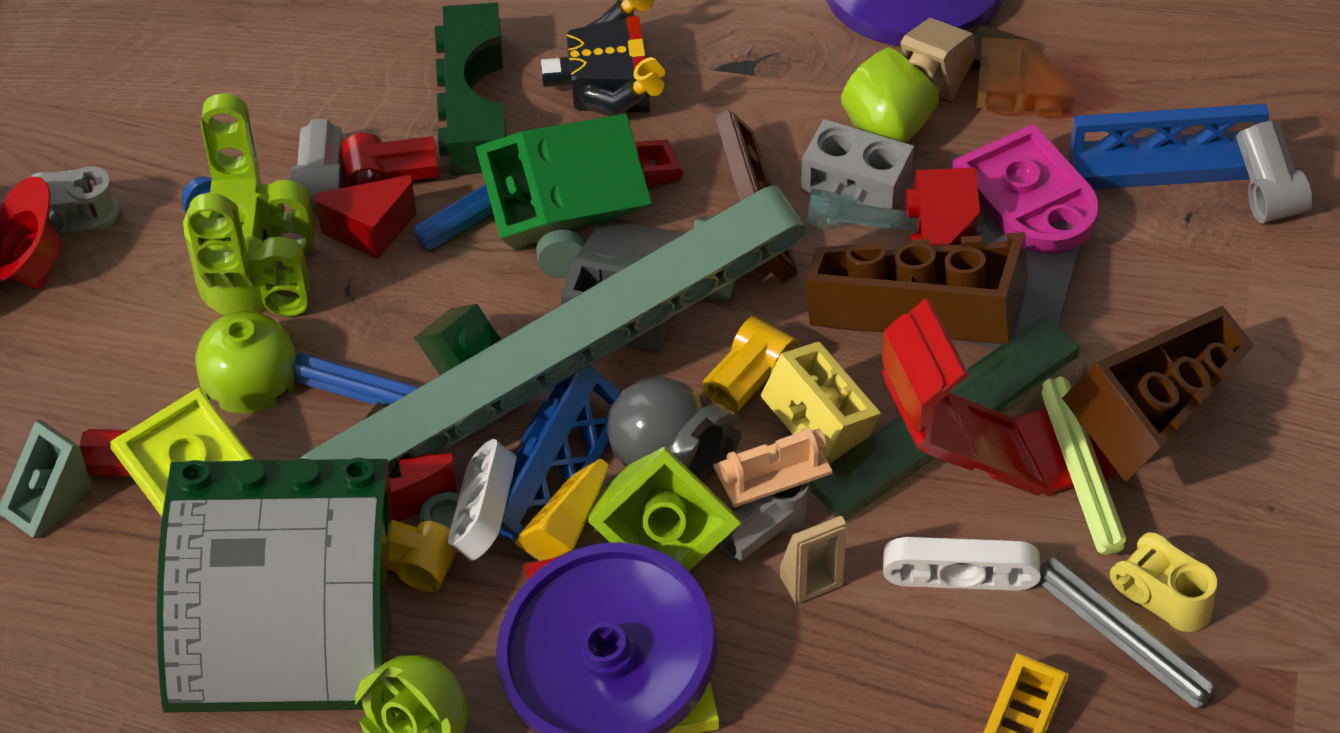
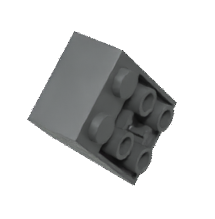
M608 220L600 223L574 258L561 294V305L685 233L617 220ZM672 317L624 346L661 353Z

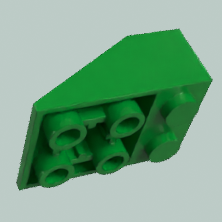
M626 113L521 131L475 146L500 239L514 250L537 244L544 235L555 230L577 231L653 206Z

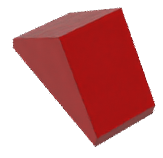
M411 175L314 194L321 233L377 259L380 258L417 214Z

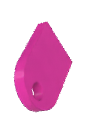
M1034 123L953 160V168L976 167L979 205L989 214L1006 236L1007 233L1025 232L1027 250L1047 254L1062 253L1077 248L1092 235L1098 213V200L1094 190ZM1064 221L1071 224L1073 228L1070 230H1058L1050 224Z

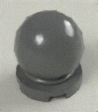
M663 376L642 378L624 389L610 408L606 430L614 456L625 467L665 446L703 483L713 473L716 474L713 464L726 460L727 454L730 452L736 453L742 433L733 427V424L740 419L737 413L716 403L705 407L702 398L689 385Z

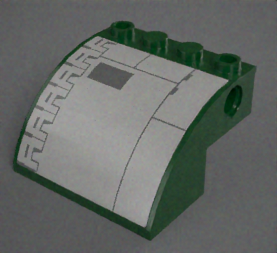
M358 457L323 460L302 458L297 460L257 461L247 459L243 461L191 460L188 462H171L161 522L157 575V652L163 713L364 710L362 700L355 705V693L360 681L375 669L388 662L390 654L392 620L386 578L393 500L388 459H365ZM382 691V702L384 703V697H383V691Z

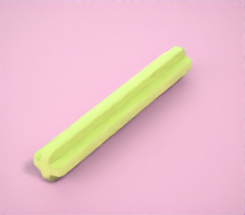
M1062 376L1056 379L1049 378L1043 382L1041 395L1097 551L1102 555L1119 553L1124 549L1126 536L1089 434L1062 399L1071 389L1070 382Z

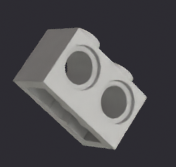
M823 119L802 158L801 191L892 218L912 178L914 146L896 139L859 130L849 125Z

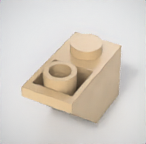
M928 18L904 35L900 43L903 56L909 60V64L915 65L928 77L938 89V96L953 101L977 55L973 33L936 19Z

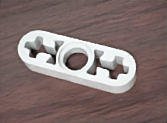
M491 439L482 445L471 458L466 468L448 537V544L471 561L479 558L489 549L500 531L515 468L516 455L496 439Z
M901 537L889 541L884 547L883 575L889 582L907 587L1025 590L1035 586L1040 581V552L1034 545L1022 541ZM956 563H968V564H966V565H958V564H956Z

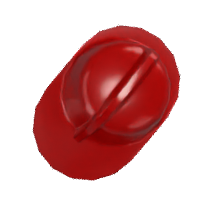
M28 177L19 182L8 193L0 207V227L2 232L0 282L9 278L32 289H40L45 286L51 269L60 256L62 249L60 235L47 220L51 192L48 183L41 177Z

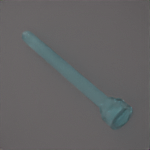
M812 189L807 219V227L826 230L827 225L837 226L838 221L917 232L916 218H907L906 211L843 203L840 202V197L831 196V191ZM978 220L977 230L973 236L980 235L984 221Z

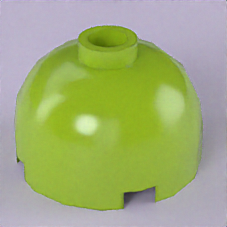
M251 311L227 314L213 322L199 340L195 354V366L201 390L207 398L209 396L211 399L218 401L219 408L227 412L249 414L267 410L277 404V396L284 393L287 388L290 393L296 385L294 381L295 374H293L292 369L293 363L296 362V352L292 339L280 323L271 317Z
M425 655L397 656L362 679L355 693V705L362 700L363 709L366 714L359 720L364 733H464L469 718L468 700L459 680L453 672L439 661ZM382 691H383L384 703L382 702Z

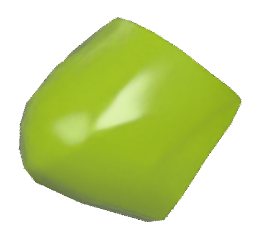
M887 47L875 53L851 75L842 92L841 104L856 129L896 139L907 144L919 132L939 104L938 89L915 65L909 64V60L901 53Z

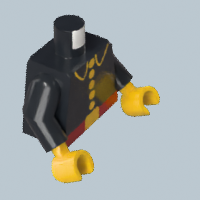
M618 0L597 20L585 27L570 30L566 34L568 57L541 59L543 87L571 85L573 106L578 111H594L606 116L619 115L624 112H650L649 95L657 96L662 93L664 81L661 77L665 75V69L655 58H645L639 16H634L633 11L635 9L640 12L650 10L654 0H625L624 2Z

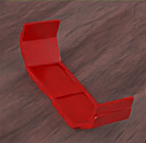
M925 298L908 314H903L884 330L882 351L884 369L881 372L915 444L922 452L968 470L980 469L987 472L991 478L1037 496H1040L1042 493L1051 496L1063 489H1075L1046 408L1012 418L951 393L955 387L969 376V373L931 300ZM1089 435L1104 478L1108 480L1117 473V470Z

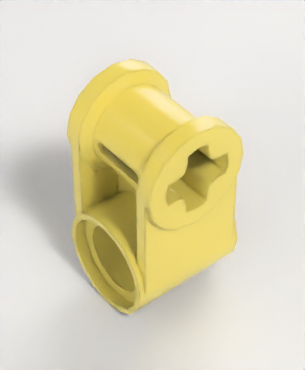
M1151 532L1144 534L1137 542L1138 549L1126 561L1117 562L1111 568L1110 579L1115 588L1124 597L1139 603L1167 621L1173 628L1184 632H1195L1202 630L1211 621L1217 589V577L1214 571L1207 565L1198 562L1174 547L1163 536Z

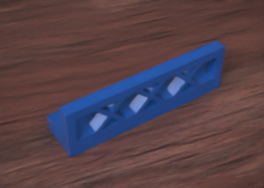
M1265 103L1074 116L1069 150L1070 163L1093 190L1247 180L1250 177L1236 138L1240 131L1231 132L1228 129L1240 122H1253L1252 126H1254L1255 124L1268 121V107ZM1203 125L1205 127L1196 134L1183 135L1180 133L1189 126ZM1154 128L1157 130L1149 137L1135 138L1133 136L1141 129ZM1106 131L1109 133V135L1101 140L1084 141L1085 133Z
M591 365L549 389L515 450V468L500 531L496 539L508 536L515 542L518 535L524 529L520 522L527 509L539 508L540 511L551 499L546 480L549 469L560 468L564 484L571 475L599 460L609 441L606 430L610 408L622 392ZM592 390L610 405L603 418L593 419L588 399ZM581 429L586 451L582 457L572 458L567 436L571 430Z

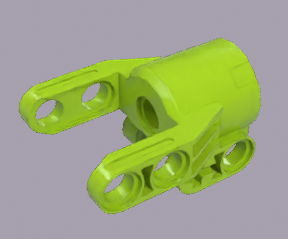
M214 94L203 103L201 132L212 178L210 192L193 198L183 220L185 240L198 294L208 307L222 315L240 311L261 313L268 310L278 316H297L303 313L308 305L310 282L304 254L313 248L315 234L310 194L306 187L292 180H278L271 184H261L259 158L249 108L246 102L232 94ZM221 113L229 114L237 120L226 123L217 121L212 116ZM234 148L240 150L244 155L237 157L227 156L221 153L220 150ZM284 203L289 205L292 212L285 213ZM296 233L302 235L304 238L289 239L283 237L281 234ZM278 261H282L286 269L278 270ZM287 290L295 292L297 295L287 297L279 295L275 291Z

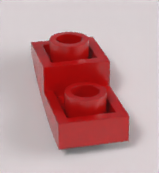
M452 453L439 455L423 454L416 458L399 460L401 477L390 479L393 500L392 520L399 522L420 514V509L424 502L435 494L457 492Z

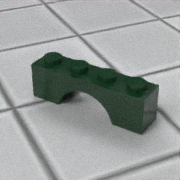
M498 2L443 6V25L435 26L436 53H444V59H436L437 86L445 87L446 92L437 93L439 122L447 121V127L438 128L440 157L449 156L451 175L482 173L475 146L506 137L504 105L487 100L472 90L473 86L481 78L503 68Z

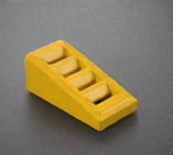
M599 459L571 475L522 530L515 544L539 561L559 557L574 550L608 472L609 464Z
M1016 653L984 733H1018L1001 726L1004 718L1033 729L1032 733H1047L1067 686L1069 673ZM1020 682L1048 693L1046 701L1018 690ZM1012 700L1041 711L1039 718L1037 719L1010 708Z

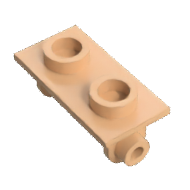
M808 426L802 428L800 433L776 440L775 444L769 446L764 444L738 454L730 452L727 454L726 460L713 464V469L733 508L832 474V469L821 451L826 448L824 434L820 428L811 430Z

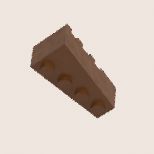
M1025 232L1007 233V241L982 243V235L961 237V245L934 247L930 246V239L910 240V244L893 250H886L883 243L817 247L805 277L810 326L884 333V330L903 314H908L922 300L927 298L931 300L950 339L1009 344L1028 280Z
M1222 305L1094 363L1062 399L1124 481L1127 482L1166 443L1170 436L1209 396L1213 389L1250 351L1254 344Z

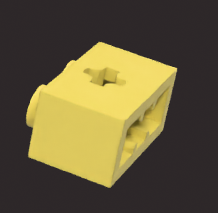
M820 342L781 353L761 393L763 400L793 435L800 433L801 429L807 426L811 430L818 428L822 430L826 440V448L821 451L829 465L860 455L881 415V412Z

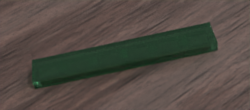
M1044 315L1012 337L1009 344H1002L967 369L969 376L955 387L951 393L1001 412L1078 358L1080 347L1047 315ZM900 415L829 464L832 474L810 481L809 490L835 517L842 515L846 521L936 457L925 454L917 447Z

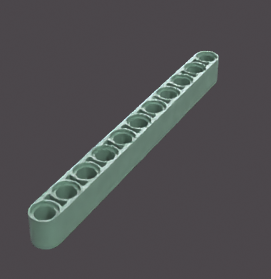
M778 186L765 187L319 445L300 459L323 460L358 457L365 459H388L390 479L401 476L399 460L416 458L423 454H439L788 250L802 239L807 228Z

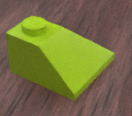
M664 446L629 464L598 493L589 513L588 522L610 543H632L658 550L680 563L687 571H690L741 524V519Z

